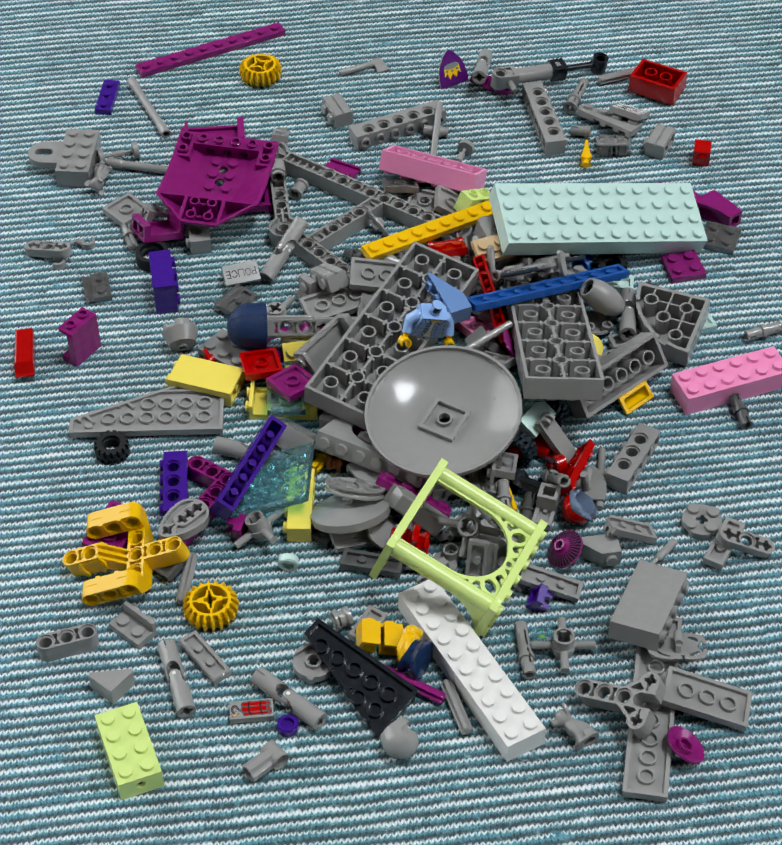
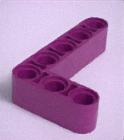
M193 456L188 460L190 479L207 488L198 499L203 501L209 509L232 472L201 456ZM209 510L210 523L217 515ZM201 532L182 541L188 546Z

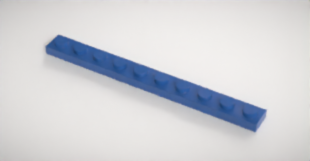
M620 264L466 298L474 312H482L491 308L497 309L500 306L514 305L522 301L528 302L531 299L545 298L549 295H559L562 292L576 291L589 278L599 279L606 283L620 281L621 279L629 278V270Z

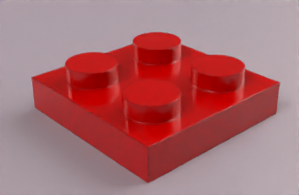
M276 347L239 353L246 381L267 378L283 370Z

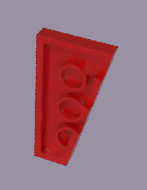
M591 439L577 448V451L567 463L568 471L561 473L568 475V478L571 479L568 487H561V496L566 492L569 494L572 489L576 488L577 485L575 483L581 478V471L585 469L588 465L587 460L593 455L592 450L595 443Z

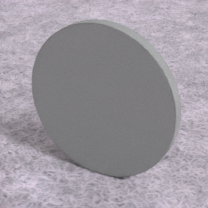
M388 516L381 523L366 529L370 541L376 547L383 550L390 538L391 529L397 524L396 521Z

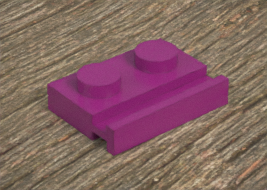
M331 158L330 162H327L325 165L354 179L361 173V167Z

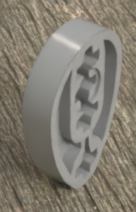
M194 498L177 502L169 509L160 523L158 529L159 539L178 536L181 540H185L204 530L210 521L208 506L203 501Z

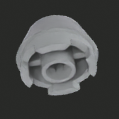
M175 318L174 323L169 325L165 323L163 325L162 336L171 350L184 351L195 346L198 334V327L195 321L190 322L189 318Z

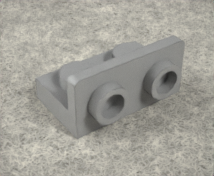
M125 601L123 603L124 611L109 622V628L140 650L157 635L156 622L150 615L146 616L136 605H131Z

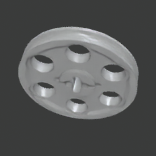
M329 477L325 480L327 485H325L324 489L340 497L366 501L384 498L383 492H385V488L372 481L351 477Z

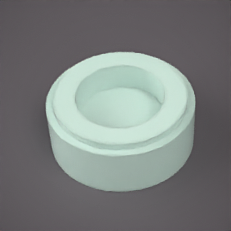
M284 553L279 556L278 566L281 569L292 571L298 568L299 558L296 555Z

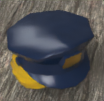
M407 625L397 645L399 661L397 668L398 672L408 671L413 678L420 679L429 667L433 655V641H421L423 631L417 626Z

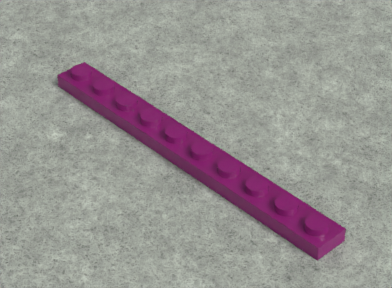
M279 22L272 23L271 25L259 27L251 31H245L234 36L187 48L183 51L174 52L149 61H143L135 64L136 71L141 78L285 36V29Z

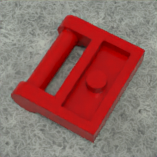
M462 236L452 240L427 241V247L450 257L468 254V247L463 242Z

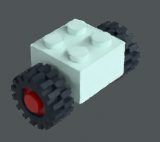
M529 400L524 407L522 406V419L519 430L510 446L504 451L518 454L517 466L526 467L538 454V447L534 446L536 442L531 440L539 434L534 424L539 422L543 412L549 411L554 414L555 421L560 427L568 419L569 410L566 409V404H562L563 400Z

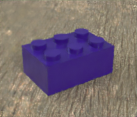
M170 249L148 252L156 314L178 312L177 304H181L180 294H176V292H179L176 268H172L176 267L175 257H171Z

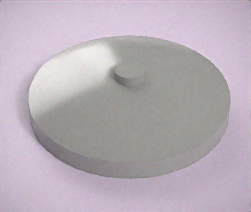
M333 495L316 504L310 516L312 525L317 530L332 534H344L362 531L381 523L389 516L391 507L383 499L366 501Z

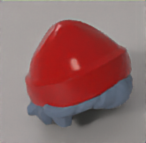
M572 489L564 497L561 511L563 519L567 522L585 524L597 516L596 505L582 489Z

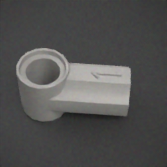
M271 740L263 745L258 755L242 765V770L250 781L255 782L270 770L281 769L288 762L289 755L274 740Z

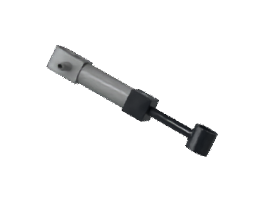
M597 52L593 55V59L590 62L566 65L563 58L548 60L547 64L515 68L514 65L497 67L493 69L490 86L495 90L510 89L515 93L517 91L516 87L520 83L550 79L551 82L566 79L568 71L590 68L592 73L602 75L605 73L609 58L606 54Z

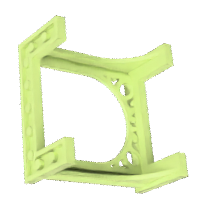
M441 458L386 543L369 576L376 580L391 555L460 600L472 618L474 632L478 637H485L504 609V606L501 605L503 600L507 602L513 591L510 588L512 586L516 587L522 577L519 575L520 571L525 572L530 563L529 559L534 556L539 548V544L546 536L547 532L544 529L548 523L541 519L536 524L447 469L446 466L449 462ZM437 483L485 512L500 526L507 543V555L503 565L498 570L485 576L463 575L453 571L401 539ZM517 535L519 543L514 542L511 537ZM513 548L518 549L516 553L513 552ZM496 577H501L499 583L496 580ZM485 581L493 584L495 588L494 593L486 590ZM477 582L479 584V588L477 585H474L473 583Z

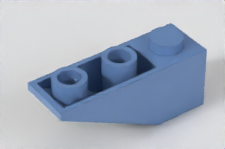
M428 273L425 287L432 294L433 301L439 300L446 306L447 312H450L454 324L470 319L472 306L465 294L432 273Z

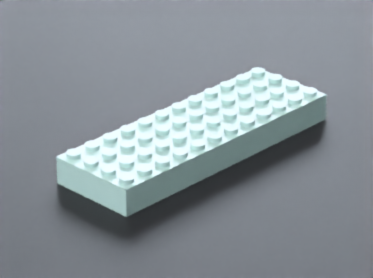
M495 183L489 194L503 255H557L558 250H563L564 253L569 254L678 253L690 250L700 253L708 241L691 183Z

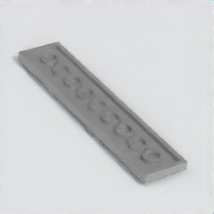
M672 618L671 630H667V632L681 630L682 618ZM637 646L633 682L641 679L647 672H656L665 683L669 665L678 668L679 661L668 662L655 659L649 655L647 648ZM645 702L640 707L650 709L656 717V721L651 734L643 739L637 738L628 727L622 796L667 802L672 751L667 740V732L674 726L675 709Z

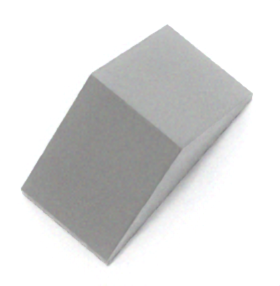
M132 669L89 673L91 688L112 704L118 701L135 685Z

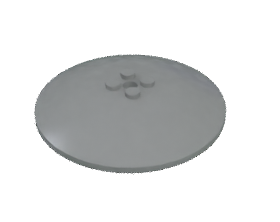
M432 346L403 356L380 374L367 396L364 412L365 425L375 450L388 463L399 470L415 476L429 478L441 458L449 462L446 466L447 469L459 476H463L492 463L510 446L521 424L522 398L517 382L512 374L492 356L464 346ZM445 417L450 419L446 423L440 422V420Z

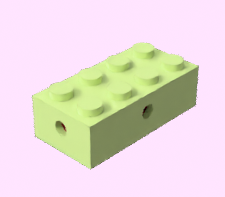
M134 702L94 715L97 730L121 800L164 787L162 770L138 703Z

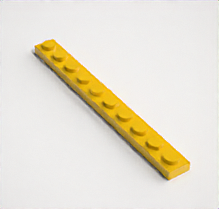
M490 200L361 246L360 251L368 259L379 260L409 249L414 241L423 244L475 225L480 217L493 215Z

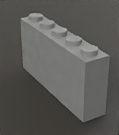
M639 560L610 619L608 638L658 651L660 644H664L666 641L667 630H671L672 618L677 617L679 606L683 603V593L687 594L690 584L687 581L688 573Z

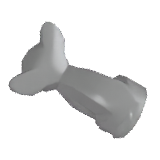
M104 161L94 165L93 179L87 180L84 183L85 187L92 188L99 196H103L104 180L112 171V167L104 165Z
M562 703L563 709L557 711L554 720L551 721V725L553 727L565 728L566 733L575 740V748L577 750H581L594 743L599 736L598 731H595L584 721L573 719L567 705Z

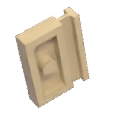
M498 234L471 242L475 255L483 254L487 264V247L489 245L494 247L495 262L514 256L502 254Z

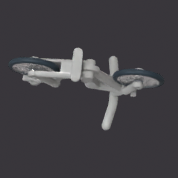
M492 245L487 247L488 268L496 291L501 290L498 282L501 279L506 281L524 279V274L543 272L544 274L560 270L561 275H567V268L572 267L571 262L586 258L585 255L570 257L569 253L558 250L557 255L536 259V264L522 267V264L506 266L503 270H496L494 247Z

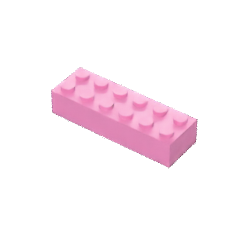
M392 145L382 150L379 170H383L385 174H398L400 178H412L418 183H431L433 187L441 184L454 192L456 190L484 188L488 170L397 145Z
M772 346L673 373L670 391L685 414L689 415L731 403L729 397L736 393V396L739 393L743 400L782 389V357L776 348Z

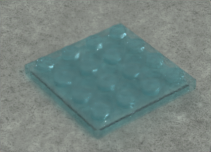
M309 442L269 454L232 513V517L238 518L239 514L248 515L255 511H261L264 515L272 511L307 502L309 499L314 453L312 443Z

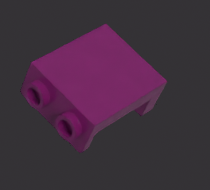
M168 211L167 220L147 222L139 213L132 214V231L144 243L184 239L186 226L181 224L171 211Z
M83 307L58 327L59 332L67 336L69 350L63 354V360L76 367L81 365L101 347L97 316Z

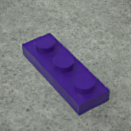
M103 81L95 106V114H112L120 89V81Z

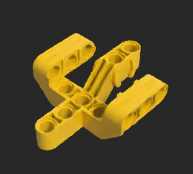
M128 502L88 514L86 526L87 536L92 539H100L128 531L127 549L99 542L68 551L63 556L62 562L74 576L84 575L90 577L92 573L100 571L105 573L108 569L115 570L112 574L101 577L98 575L83 583L82 602L86 605L94 606L121 598H128L137 593L143 594L152 588V570L186 561L190 556V550L178 536L154 541L146 511L139 503Z

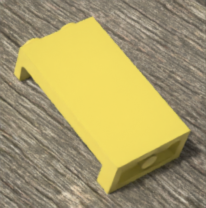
M181 354L178 361H175L173 370L166 377L168 387L176 386L224 398V406L232 407L245 383V375L240 367Z
M251 380L250 387H247V398H249V401L245 402V411L249 412L250 420H267L270 415L290 420H318L319 408L305 402L304 396L288 402L271 387H256L255 380Z

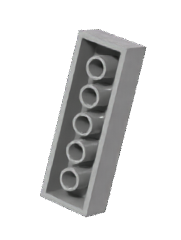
M641 332L599 359L604 376L602 400L593 402L587 400H567L573 417L588 419L644 380L649 379L669 366L655 332Z

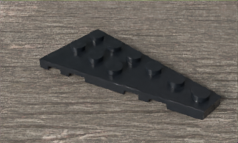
M317 618L305 631V638L379 741L382 732L398 719L419 694V689Z

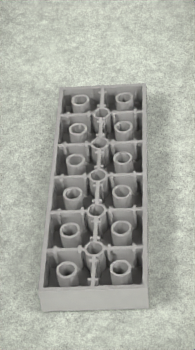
M414 241L306 384L304 401L366 430L365 404L376 379L398 359L414 351L432 347L438 340L436 337L409 336V339L412 341L410 348L406 347L405 342L402 347L398 343V337L404 333L402 329L406 315L415 310L420 303H433V296L425 287L427 274L432 273L468 297L477 285L479 269Z
M531 272L522 274L524 279L506 281L503 279L502 289L548 280L551 277V273ZM580 289L562 292L559 295H549L545 298L531 299L528 302L522 301L514 305H505L508 321L510 320L513 323L510 333L523 399H547L550 401L557 399L568 401L587 400L590 402L602 400L604 376Z

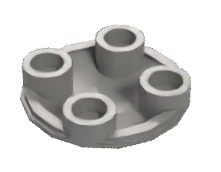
M586 310L592 334L604 335L612 330L613 321L610 317L593 310Z

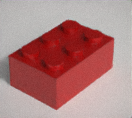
M642 59L630 75L628 91L673 105L686 88L687 72Z

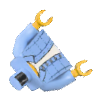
M435 300L432 304L420 303L415 310L406 315L402 329L404 333L398 337V343L401 347L405 342L407 348H410L412 345L409 336L444 338L446 336L443 340V345L450 343L455 345L452 336H454V321L450 312H447L446 306L441 301Z

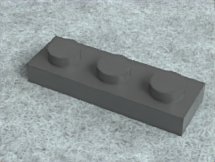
M344 548L340 569L370 573L380 554ZM390 555L379 575L400 578L404 564Z

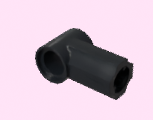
M516 468L515 479H509V486L512 494L532 492L533 497L534 493L537 496L542 482L530 478L524 470Z

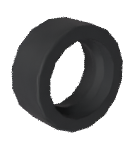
M160 241L141 243L135 251L137 266L143 271L151 272L149 259L143 257L148 255V252L168 250V247Z

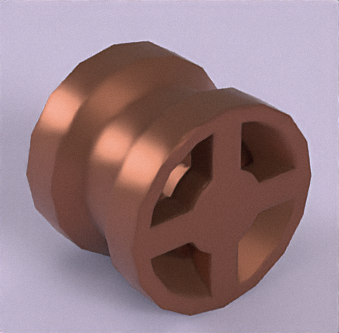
M329 454L326 468L328 470L335 469L338 473L343 474L346 470L347 461Z

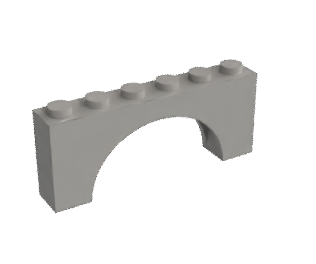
M336 417L317 431L314 448L378 473H381V471L390 472L396 476V479L402 482L406 481L417 488L424 486L428 478L403 472L388 463L375 450L374 446L362 441L353 433L354 424L339 417Z

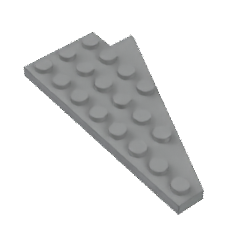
M169 386L71 418L68 432L69 438L97 437L102 432L106 433L107 430H110V432L116 430V432L121 431L126 436L223 434L224 398Z

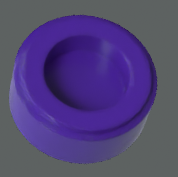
M290 714L281 716L277 721L278 733L284 737H292L299 731L298 719Z

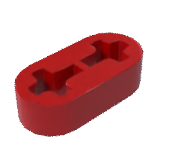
M553 454L545 458L548 470L554 469L558 473L568 471L567 460L563 454Z

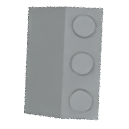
M276 417L286 424L287 427L274 447L278 446L281 448V452L295 455L296 460L301 463L313 462L316 459L317 453L320 452V450L314 448L317 434L288 418Z

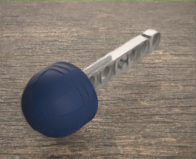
M245 303L235 308L230 314L227 321V333L230 340L238 348L246 351L267 349V338H312L320 330V327L317 326H320L321 322H324L326 325L334 317H313V315L267 316L266 303ZM274 322H277V329H278V331H275V323H274ZM283 322L290 323L291 327L288 331L280 329V325ZM307 322L309 328L306 331H301L299 329L300 323Z

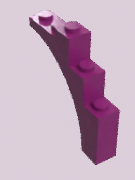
M693 190L701 218L734 227L741 224L743 211L716 190H712L702 196Z

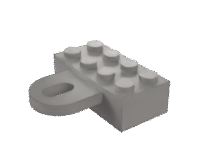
M67 129L63 142L44 141L34 144L28 151L29 161L36 167L55 168L57 187L90 188L85 187L84 183L87 180L93 179L94 176L93 167L98 162L97 150L102 147L100 130Z

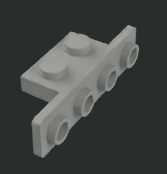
M503 452L501 456L488 464L486 478H490V486H493L494 477L507 480L515 479L518 454Z

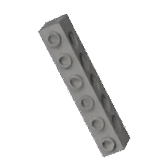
M542 81L523 83L522 97L545 155L565 153V146L568 145V140L564 136L563 127L559 125V117L555 115V107L551 105V98L547 95V88L543 86Z
M438 100L349 126V140L358 151L423 131L424 124L434 126L436 103ZM442 107L440 125L446 123V110L444 107Z

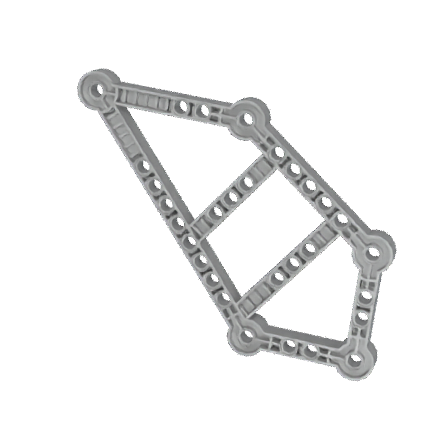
M279 142L275 160L282 159L284 161L287 175L296 179L303 178L308 184L357 205L309 235L303 233L292 253L313 268L327 262L344 269L348 282H350L351 266L329 250L372 224V220L366 213L368 209L375 217L381 218L384 216L410 228L443 217L289 151L285 143ZM270 177L274 219L268 226L270 244L276 248L294 218L290 216L286 180L276 183ZM472 226L431 240L438 242L462 236L463 242L468 247V254L459 255L462 262L472 266L469 252L470 241H472ZM408 249L395 253L393 255L399 259L400 256L405 254ZM480 281L477 282V285L468 297L477 295L478 290L482 289Z

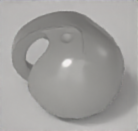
M401 717L391 723L380 735L383 749L387 755L397 760L411 757L419 745L418 735L415 731L408 728L410 720L406 717Z

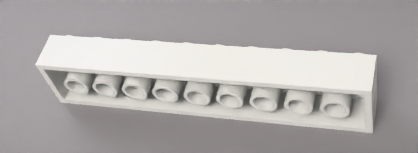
M426 580L398 593L399 611L409 625L417 626L423 631L421 641H433L432 657L448 680L451 679L458 694L504 759L508 762L545 744L546 728L444 589L431 580Z

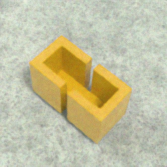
M373 618L362 619L356 627V645L369 653H375L376 646H378V654L397 656V645L403 635V624H398L394 621L381 623V621H376Z

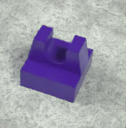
M541 583L530 590L526 604L528 609L532 611L537 609L543 612L549 610L550 605L546 604L545 601L551 600L553 595L547 591L548 586Z

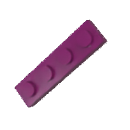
M381 471L375 484L388 491L395 483L398 486L405 487L416 496L420 492L414 489L412 484L396 479V476L390 472ZM430 495L426 502L449 517L452 508L446 502L437 501L431 498Z

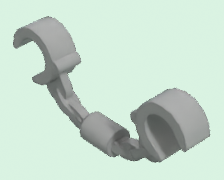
M84 237L68 242L70 246L81 245L82 250H92L96 246L94 237H92V242L85 243ZM54 258V269H64L66 267V258Z

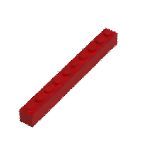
M481 254L473 257L475 267L479 269L478 277L483 292L496 291L484 255ZM501 306L497 309H489L495 328L506 322ZM503 333L498 335L503 350L508 348L504 342Z

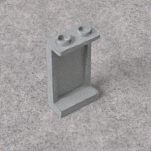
M339 313L293 353L296 363L312 376L354 322L349 313Z

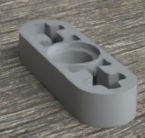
M33 240L24 245L26 254L30 257L66 258L72 254V249L68 242Z
M723 526L716 534V539L722 546L760 558H768L775 550L774 543L770 539L731 526ZM741 538L747 539L750 546L744 545Z

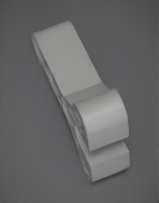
M647 672L641 679L625 686L591 679H581L575 684L574 690L584 705L623 713L627 718V725L637 738L643 739L651 734L656 717L650 709L640 706L645 702L661 705L666 693V686L656 672Z

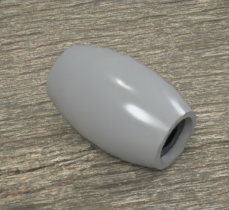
M589 278L581 286L580 294L582 298L596 312L608 317H617L624 310L625 301L620 293L608 283L599 279Z

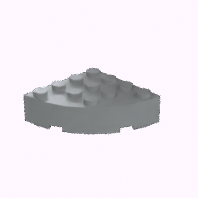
M639 282L636 292V321L638 329H641L642 332H655L665 358L687 367L709 315L710 299Z

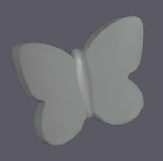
M448 541L443 547V553H436L433 558L438 561L444 556L449 562V568L456 572L457 561L466 557L459 556L461 546H458L453 541Z

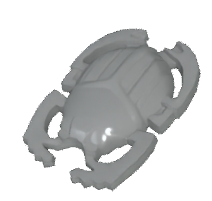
M681 630L667 632L666 641L664 644H660L658 651L647 648L651 657L668 662L681 661L682 658H685V661L688 662L705 660L708 654L707 649H704L702 652L698 648L701 642L704 646L707 645L702 635L682 633Z

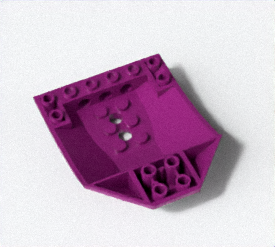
M180 130L170 164L155 194L181 224L216 228L249 211L260 203L270 178L279 142ZM223 169L227 170V172L224 174L220 173L219 171ZM217 181L224 182L222 186L215 185Z

